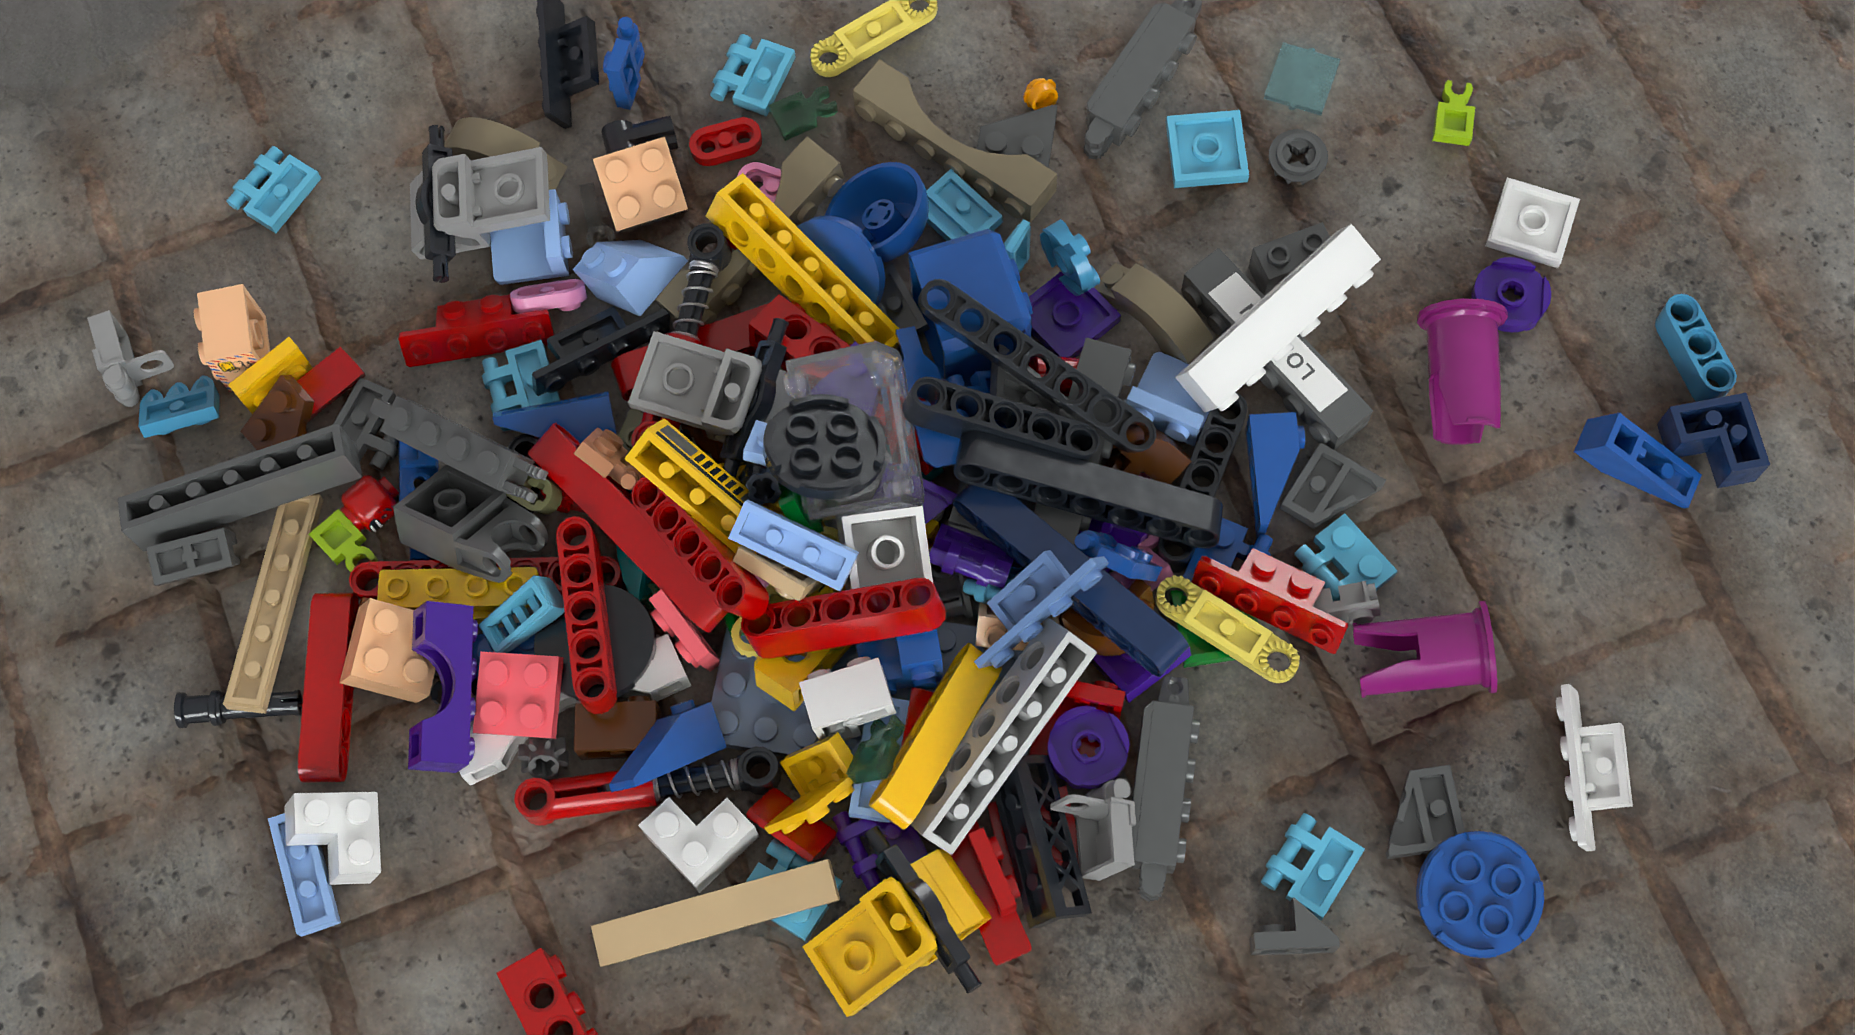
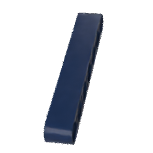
M968 484L952 500L953 506L966 521L1024 569L1040 554L1048 550L1052 551L1070 576L1090 559L1014 496ZM1102 569L1100 572L1103 577L1099 582L1086 591L1078 590L1070 597L1073 601L1070 607L1148 672L1161 677L1189 647L1188 642L1176 628Z

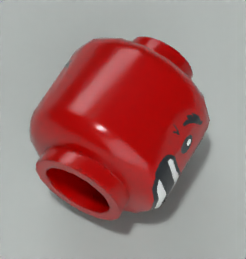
M364 475L341 495V502L344 506L339 510L360 532L364 529L376 532L395 516L393 506L397 502L394 498L399 492L384 476L377 481L373 476Z

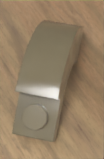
M475 117L462 118L456 121L445 141V147L452 149L453 156L466 154L470 160L538 148L540 142L518 130L498 122ZM547 154L549 190L557 188L568 166Z
M1114 263L1100 278V284L1094 287L1112 306L1125 311L1139 321L1154 337L1163 353L1189 364L1213 339L1205 323L1190 304L1164 280L1138 264L1129 269Z

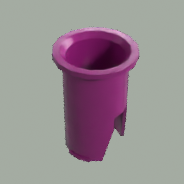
M1484 299L1446 300L1425 307L1417 315V324L1421 329L1427 331L1429 397L1433 438L1441 443L1452 445L1480 443L1484 425L1492 426L1496 429L1501 426L1498 327L1505 323L1508 318V312L1505 306L1495 301Z
M1479 601L1477 608L1470 613L1365 624L1352 623L1355 645L1393 651L1416 650L1417 659L1401 661L1360 677L1361 698H1366L1369 695L1478 684L1487 688L1489 693L1497 692L1496 656L1486 601Z

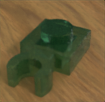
M828 86L818 87L814 90L812 96L807 99L802 91H799L768 105L769 112L784 141L818 127L817 116L831 117L838 112L836 101L828 104L821 103L823 99L830 97Z
M896 715L891 716L887 725L881 719L874 720L870 727V733L872 734L870 740L860 742L846 773L855 784L887 779L901 747L896 741L901 737L905 729V725Z

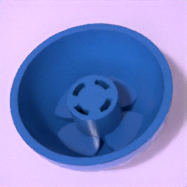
M898 162L881 163L866 168L849 179L832 198L825 216L840 217L857 225L863 230L862 234L871 243L877 256H881L883 263L889 262L904 255L920 239L928 219V195L923 181L912 167Z

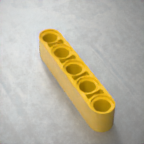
M967 643L953 659L869 801L871 808L901 829L907 828L920 812L1001 673L1002 666L995 668L992 665L979 669L974 661L983 652L971 643Z

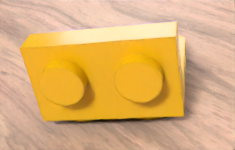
M839 732L799 749L780 761L781 766L801 796L764 826L768 834L779 830L787 834L802 825L805 819L809 824H812L830 812L827 806L832 801L837 803L855 790L852 784L865 773Z

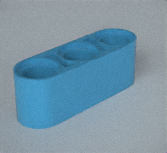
M1686 294L1672 296L1656 318L1655 327L1657 333L1696 402L1725 397L1736 383L1737 375L1732 363L1699 303L1693 297ZM1671 314L1679 315L1684 322L1676 320ZM1689 346L1698 348L1701 354L1694 353ZM1707 378L1716 381L1720 388L1710 385Z

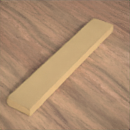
M312 494L280 505L277 508L223 705L226 709L264 714L267 712L313 541L308 534L316 528L323 504L320 494Z
M826 859L591 926L600 967H605L840 900L831 861Z

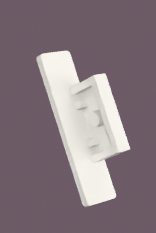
M1570 684L1561 685L1562 697L1556 698V708L1560 721L1565 722L1566 736L1561 737L1560 745L1563 759L1569 761L1570 776L1565 777V791L1568 800L1573 801L1575 816L1569 817V830L1572 840L1577 841L1578 846L1585 851H1595L1591 811L1633 806L1624 726L1621 723L1582 727L1578 691Z

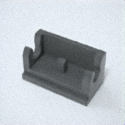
M220 528L146 547L154 585L160 586L240 565L241 560L238 556L236 557L233 550V545L237 544L236 534L225 528Z

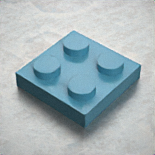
M1240 110L1166 117L1174 188L1248 182L1249 170Z

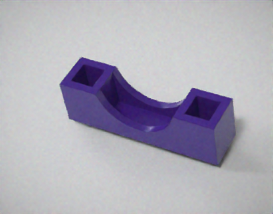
M425 601L413 611L412 650L424 656L437 670L442 684V699L433 717L424 719L409 729V770L457 773L468 766L469 762L473 759L475 741L473 737H470V722L473 721L475 716L476 701L475 698L471 697V682L476 677L477 661L475 658H472V643L475 642L478 633L477 620L473 619V606Z

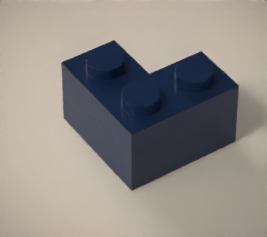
M1747 393L1671 406L1657 423L1663 445L1679 458L1706 453L1717 488L1754 482L1770 466Z

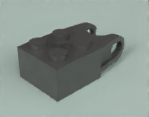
M445 465L393 506L400 543L456 570L492 582H504L513 573L510 566L511 561L505 552L515 549L539 551L549 542L548 532L544 524L534 514L508 499L505 492L494 489L449 465ZM526 526L532 529L537 537L529 533Z

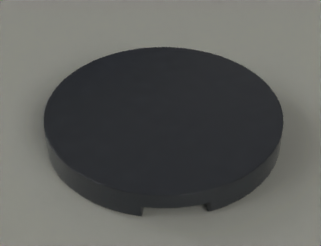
M828 394L803 396L790 401L789 406L782 409L773 419L768 421L763 437L764 460L773 477L784 487L799 495L824 500L845 498L867 488L880 474L886 453V438L882 426L875 416L870 417L860 408L850 404V399Z
M604 584L618 698L636 686L635 684L644 675L651 660L654 659L656 633L649 613L635 596L621 588ZM595 609L582 611L578 620L590 619L595 613ZM564 612L560 617L535 634L534 652L535 655L564 658L561 693L579 701L573 689ZM592 646L587 648L582 658L589 659L594 657L599 652L600 647ZM593 685L589 688L586 696H598L602 693L604 685Z

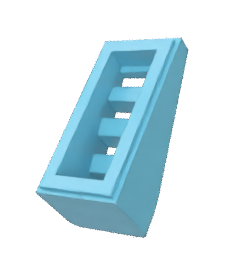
M1024 219L1004 242L1008 257L1015 260L1019 274L1030 258L1031 226L1030 222Z
M534 575L479 624V627L494 652L508 653L565 612L563 597L550 578ZM527 604H529L534 612L532 615L529 614L525 607ZM514 613L521 623L519 627L511 616ZM501 622L509 633V636L506 638L498 626Z

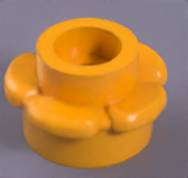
M1044 78L1034 79L1026 87L1023 95L1024 102L1027 103L1029 108L1034 110L1055 105L1058 100L1055 82L1052 79L1047 81Z

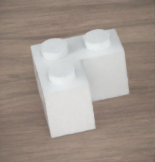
M867 656L856 658L848 662L846 668L834 672L831 669L818 670L807 676L808 680L799 682L812 729L819 740L839 732L844 741L862 735L859 725L897 714L879 658L872 660Z
M294 793L285 805L286 846L328 845L329 885L370 884L381 873L378 793Z
M668 797L638 825L647 838L699 893L760 837L755 826L728 798L696 826Z

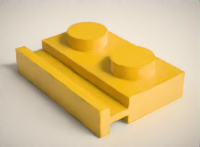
M288 337L230 382L228 386L253 414L281 375H292L297 381L313 367L299 350V347Z

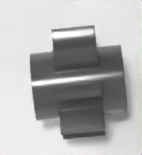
M528 737V745L519 744L518 746L521 772H529L533 777L544 780L559 777V766H568L569 754L566 751L565 738Z

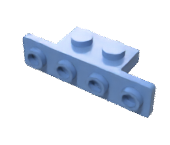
M1051 550L1040 554L987 602L1008 632L974 661L977 667L980 669L993 665L995 668H999L1015 655L1012 649L1021 641L1027 643L1043 631L1044 627L1041 623L1050 615L1056 617L1062 614L1073 604L1070 597L1080 589L1083 591L1088 590L1101 580L1103 575L1100 571L1109 564L1104 556L1090 558L1070 576Z

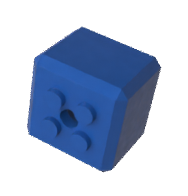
M985 229L908 253L911 295L917 306L918 297L923 287L929 281L943 279L1031 338L1032 325L1030 315L1033 314L1031 302L1027 292H1021L1018 283L1020 281V274L1014 259H1009L999 233ZM934 289L927 293V301L932 308L943 309L947 306L948 299L943 291ZM965 312L961 315L960 323L966 331L976 332L980 329V319L975 313ZM922 313L930 327L929 330L924 332L934 363L938 366L941 378L947 380L953 375L960 374L962 375L965 387L971 385L970 378L976 371L991 370V361ZM1002 334L995 336L994 348L996 349L1001 344L1010 350L1007 355L1011 354L1013 351L1012 340Z

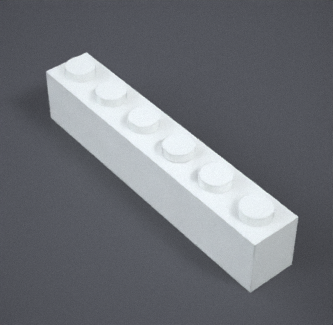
M1352 224L1336 231L1175 378L1204 413L1217 408L1220 411H1224L1239 398L1236 391L1245 383L1248 387L1266 373L1263 366L1272 358L1275 362L1280 360L1293 349V345L1290 342L1297 335L1300 334L1304 337L1321 323L1317 318L1325 310L1330 313L1338 308L1347 299L1344 293L1352 285L1358 288L1369 280L1374 274L1371 268L1381 259Z

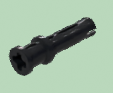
M212 690L210 695L188 696L185 692H179L174 700V716L178 728H187L192 723L211 722L213 726H221L227 719L287 715L301 716L302 707H298V704H303L300 690L271 693L266 714L226 709L223 705L225 693L220 690Z

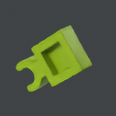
M1447 80L1442 92L1444 102H1438L1435 111L1432 141L1469 146L1473 134L1475 107L1467 106V103L1470 100L1473 87L1471 83H1466L1463 94L1458 95L1451 89L1452 81Z
M339 509L308 534L336 565L345 559V565L350 573L357 566L358 561L363 558H367L371 562H378L377 557L369 548L360 546L367 539Z

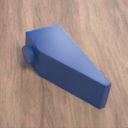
M609 391L495 412L492 417L496 426L540 438L553 423L562 426L580 443L597 427L602 431L608 429L617 435Z
M1296 412L1251 414L1247 421L1245 432L1256 537L1259 534L1266 533L1299 450L1305 448V430L1303 425H1297Z
M1621 413L1587 419L1574 449L1577 455L1600 472L1681 508H1689L1702 474Z
M690 699L671 706L672 714L660 718L654 723L609 783L611 792L637 787L727 748L712 702L695 706L694 700Z

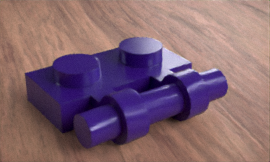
M941 524L929 554L930 563L942 567L941 572L950 575L956 572L975 579V584L987 588L989 584L1000 589L1005 587L1014 560L992 541L945 524Z
M847 811L841 812L832 818L838 829L836 833L837 839L841 846H846L854 862L852 866L853 872L857 879H862L867 891H870L881 882L876 872L879 869L875 863L878 856L876 853L869 856L860 839L871 828L879 826L891 846L897 844L910 864L928 855L916 829L911 825L901 829L891 821L887 823L861 819L852 823Z

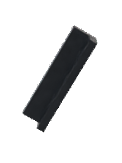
M1049 755L1023 756L994 797L1028 927L1032 929L1041 928L1059 919L1084 917L1091 914L1092 911L1066 815L1064 812L1050 809V804L1061 799ZM1029 767H1038L1042 782L1040 787L1032 780ZM1042 806L1050 812L1051 826L1042 818L1040 811ZM1052 846L1061 853L1063 860L1061 866L1053 859ZM1063 886L1071 892L1075 907H1066L1062 893Z

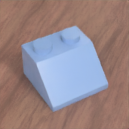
M643 240L596 242L593 247L583 254L581 261L573 270L597 299L641 316L688 260L683 255Z

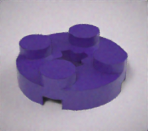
M1504 257L1495 260L1478 274L1473 285L1472 299L1495 301L1505 306L1508 318L1503 325L1498 327L1500 331L1521 332L1531 330L1537 325L1549 307L1551 301L1549 281L1545 276L1542 278L1535 271L1536 266L1527 260L1516 257ZM1507 288H1513L1514 294L1521 296V299L1511 302L1504 298L1502 294L1506 292Z
M1080 706L1068 710L1058 718L1050 732L1047 752L1053 770L1069 786L1076 789H1095L1102 787L1104 783L1110 780H1115L1124 769L1129 751V738L1124 725L1115 715L1098 710L1096 707ZM1087 737L1090 743L1098 742L1100 747L1095 749V756L1088 757L1086 754L1081 755L1077 749L1081 747L1082 738Z

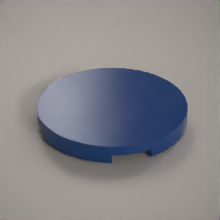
M835 216L814 217L797 226L876 306L879 305L885 287L884 265L881 256H877L871 243L862 234L863 230L846 219Z
M1469 831L1447 838L1429 853L1418 875L1416 900L1425 926L1441 944L1452 951L1466 956L1491 958L1514 949L1523 941L1525 942L1534 932L1543 911L1544 887L1543 881L1540 880L1538 871L1531 858L1516 842L1492 832Z

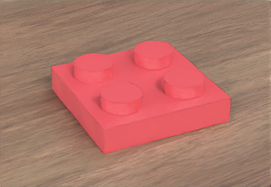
M662 589L649 598V601L656 608L650 614L664 632L667 631L672 638L675 635L678 637L679 641L674 645L688 663H691L695 668L701 665L709 672L719 666L720 658L691 620Z
M480 652L473 733L556 739L564 658L559 656Z

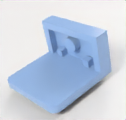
M556 189L549 190L550 221L490 232L493 277L496 283L504 285L569 276L568 258H573L571 239L565 233V225L570 224L569 210L566 202H560Z
M1156 352L1153 354L1138 387H1132L1126 403L1149 418L1156 429L1174 440L1185 442L1195 447L1210 411L1204 413L1175 378L1189 364L1162 352Z

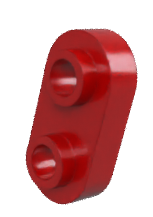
M740 117L696 130L690 137L689 148L695 162L702 166H714L755 154L762 145V134L760 126L756 121L747 117ZM742 138L750 139L746 143H739V140ZM708 147L714 148L713 152H703Z

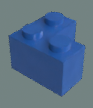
M937 628L923 633L856 644L858 658L866 656L870 657L871 660L879 658L891 696L897 693V689L908 687L924 690L932 689L937 686V682H940L944 676Z

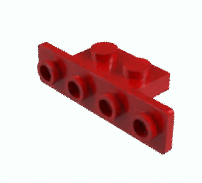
M510 294L503 296L489 295L482 299L465 302L451 301L445 305L437 306L436 327L399 333L398 340L408 367L502 353L506 350L542 340L544 346L548 345L547 338L555 335L549 311L544 309L514 314L515 311L512 308Z
M1252 548L1239 572L1206 556H1202L1198 561L1191 581L1193 584L1203 590H1207L1238 610L1331 654L1337 653L1347 631L1348 623L1314 607L1325 585V581Z
M976 821L951 857L992 917L978 929L993 964L998 966L1029 953L1032 946L1016 911L1017 903L1015 899L1021 897L1012 874L1004 876L998 862L1004 859L1000 845L995 836L988 838L984 828L980 829Z

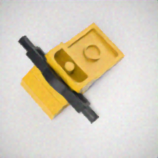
M879 826L871 828L863 835L878 856L875 863L885 877V880L859 899L861 901L859 904L802 946L846 1017L855 1015L914 969L929 966L937 959L948 974L955 973L967 994L982 985V982H980L967 962L970 959V954L961 941L992 917L951 855L943 849H937L910 864L897 844L892 846L889 844Z

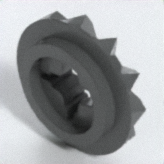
M1293 129L1281 133L1273 140L1269 149L1268 164H1271L1274 169L1275 176L1280 175L1286 180L1287 184L1293 181L1301 182L1304 185L1312 179L1317 180L1324 169H1326L1328 162V151L1324 142L1317 135L1306 130ZM1307 152L1303 165L1299 161L1288 164L1291 160V153L1298 156Z

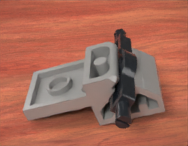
M432 125L428 128L429 144L422 152L423 171L410 183L411 251L420 260H433L434 282L445 283L449 281L448 263L455 257L456 253L490 247V232L550 221L547 153L542 147L470 160L466 154L453 156L452 149L445 147V128L443 126L438 128V125Z
M773 318L767 340H761L758 343L754 356L727 348L725 352L653 331L628 401L630 408L705 430L709 439L724 443L719 456L725 460L722 468L736 478L739 466L748 463V461L743 460V450L755 421L768 423L777 413L789 406L790 401L803 397L805 394V383L780 369L787 347L782 345V341L789 322L781 318Z

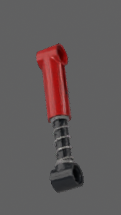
M703 223L696 226L688 236L687 246L690 251L688 260L690 272L686 274L688 285L687 288L682 290L683 303L677 307L679 317L678 320L673 322L675 331L666 334L702 345L697 335L700 325H704L701 321L704 309L709 308L706 302L709 293L713 292L710 289L712 281L718 277V272L729 265L732 259V250L724 233L718 226L711 223ZM708 244H718L712 252L702 253L704 247ZM644 412L640 425L635 428L632 434V447L647 428L662 419H666L678 431L681 423Z
M755 746L747 749L742 755L734 758V760L731 759L728 763H724L721 760L718 765L706 766L703 762L701 767L689 769L685 765L682 770L671 771L637 787L611 792L609 783L619 770L552 780L530 778L518 786L514 802L519 812L530 823L545 826L557 819L657 806L659 800L662 801L665 796L676 795L678 798H681L685 793L694 792L699 796L702 791L713 790L715 793H718L721 788L731 787L734 791L735 789H740L742 792L750 791L756 795H765L769 790L778 787L782 772L777 758L771 750ZM766 763L770 766V771L764 778L754 779L750 777V770L755 764ZM540 793L547 794L545 806L538 810L530 809V801L535 795Z

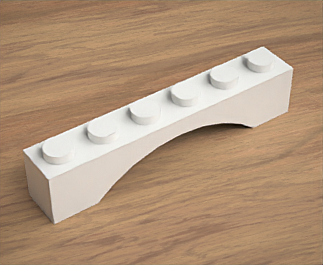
M656 634L654 659L651 660L646 672L635 684L636 686L620 697L627 698L629 696L642 695L651 698V701L656 700L657 702L691 686L668 634L663 636ZM560 692L559 713L575 706V703L581 702ZM473 719L470 722V737L474 738L475 752L469 765L459 771L462 778L469 785H473L508 769L518 751L519 744H524L528 737L473 733Z

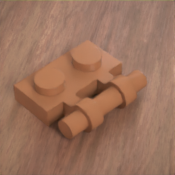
M597 427L573 453L604 478L610 476L625 489L633 490L636 482L641 477H644L643 474L624 459L628 450L623 447V440L608 429L602 431Z

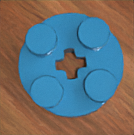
M1061 219L1042 230L1040 242L1044 254L1052 268L1057 265L1064 275L1059 280L1072 294L1079 296L1100 284L1098 273L1086 257L1090 254L1089 245L1081 234L1078 233L1073 236L1066 223Z

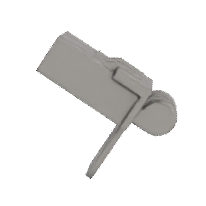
M110 310L87 318L96 347L92 352L97 370L102 374L106 388L124 406L132 407L139 402L140 395L137 387L143 385L141 380L174 368L173 361L163 350L134 358L128 334ZM147 361H162V364L156 368H141V365Z
M1122 778L1110 780L1104 783L1102 787L1088 791L1084 796L1068 795L1050 804V809L1053 811L1074 814V819H1076L1078 862L1082 878L1100 881L1135 865L1132 827L1136 825L1134 801L1125 800L1130 795V786ZM1069 803H1080L1079 807L1065 806Z

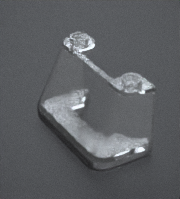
M873 341L785 361L787 373L784 374V386L790 397L793 396L795 399L808 395L828 394L850 399V404L860 408L870 417H876L883 428L886 438L883 468L878 477L867 488L854 495L840 499L824 500L801 496L802 506L805 513L809 515V520L824 521L838 519L842 516L923 506L924 487L914 424L910 423L902 412V404L909 391L905 367L900 353L890 346Z

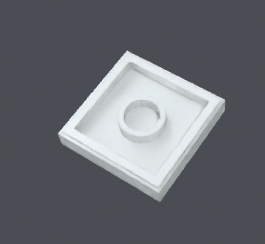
M1507 177L1485 247L1558 268L1563 258L1580 199Z

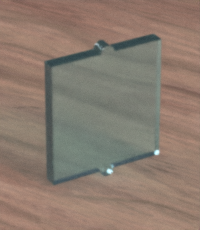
M1283 42L1264 99L1287 105L1290 110L1297 108L1321 116L1341 59L1317 53L1314 48L1307 50Z

